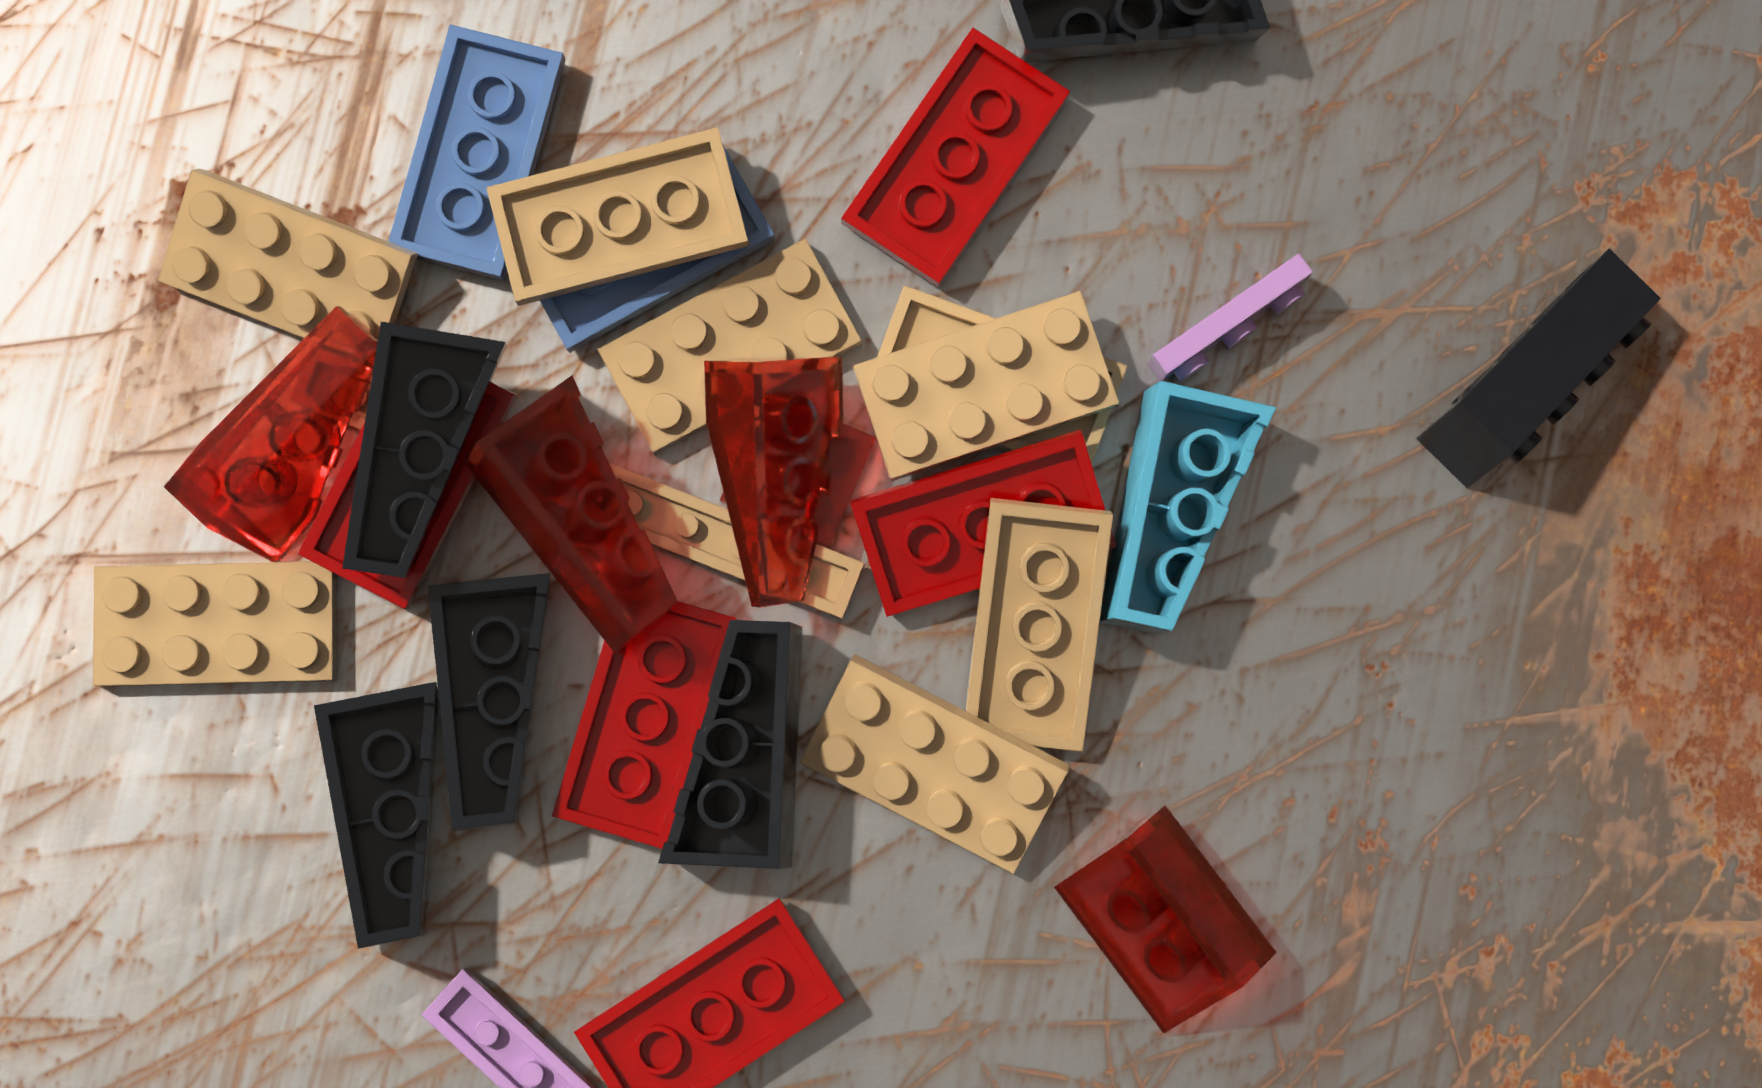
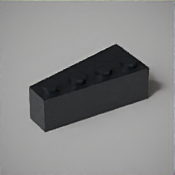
M1004 0L1000 7L1016 54L1025 62L1257 41L1270 29L1261 0Z
M1609 248L1590 264L1531 323L1533 325L1531 328L1528 327L1493 361L1495 363L1494 366L1491 365L1451 403L1453 406L1436 421L1432 422L1416 439L1466 488L1507 457L1517 464L1542 440V437L1535 430L1546 419L1554 425L1580 400L1572 391L1582 381L1590 387L1613 366L1616 360L1609 355L1611 350L1618 343L1625 349L1628 348L1651 326L1652 323L1645 315L1661 297Z
M387 322L380 323L342 569L402 578L409 575L505 351L506 342Z
M550 573L428 586L453 831L515 825L550 587Z
M729 621L707 696L709 701L701 728L697 729L691 750L693 756L684 786L680 788L673 811L675 817L668 840L664 842L658 863L769 869L792 867L802 626L792 622Z
M437 682L314 705L358 949L424 935L439 704Z

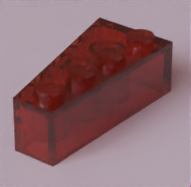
M571 375L477 441L465 465L616 654L658 622L678 600L645 530H640L628 504L630 497L621 478L616 479L602 449L604 442L595 423H590L579 400L581 393Z

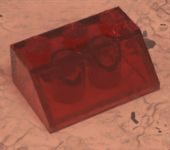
M1166 805L1126 831L1054 887L1163 1033L1244 987L1277 953Z

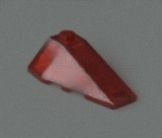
M336 306L198 444L165 484L164 488L206 528L271 562H280L317 517L323 502L319 498L331 468H336L343 449L340 448L349 422L353 413L359 411L372 378L378 340L341 306Z
M842 356L742 358L704 361L706 424L751 606L760 608L805 601L819 535V529L813 518L819 490L828 491L832 471L824 468L831 436L840 435L843 421Z

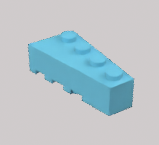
M1159 381L1144 391L1115 535L1117 547L1112 550L1101 606L1100 623L1155 635L1173 631L1205 562L1204 556L1216 531L1220 530L1229 510L1227 507L1241 477L1246 474L1255 455L1253 451L1264 428L1268 427L1276 407L1165 381Z

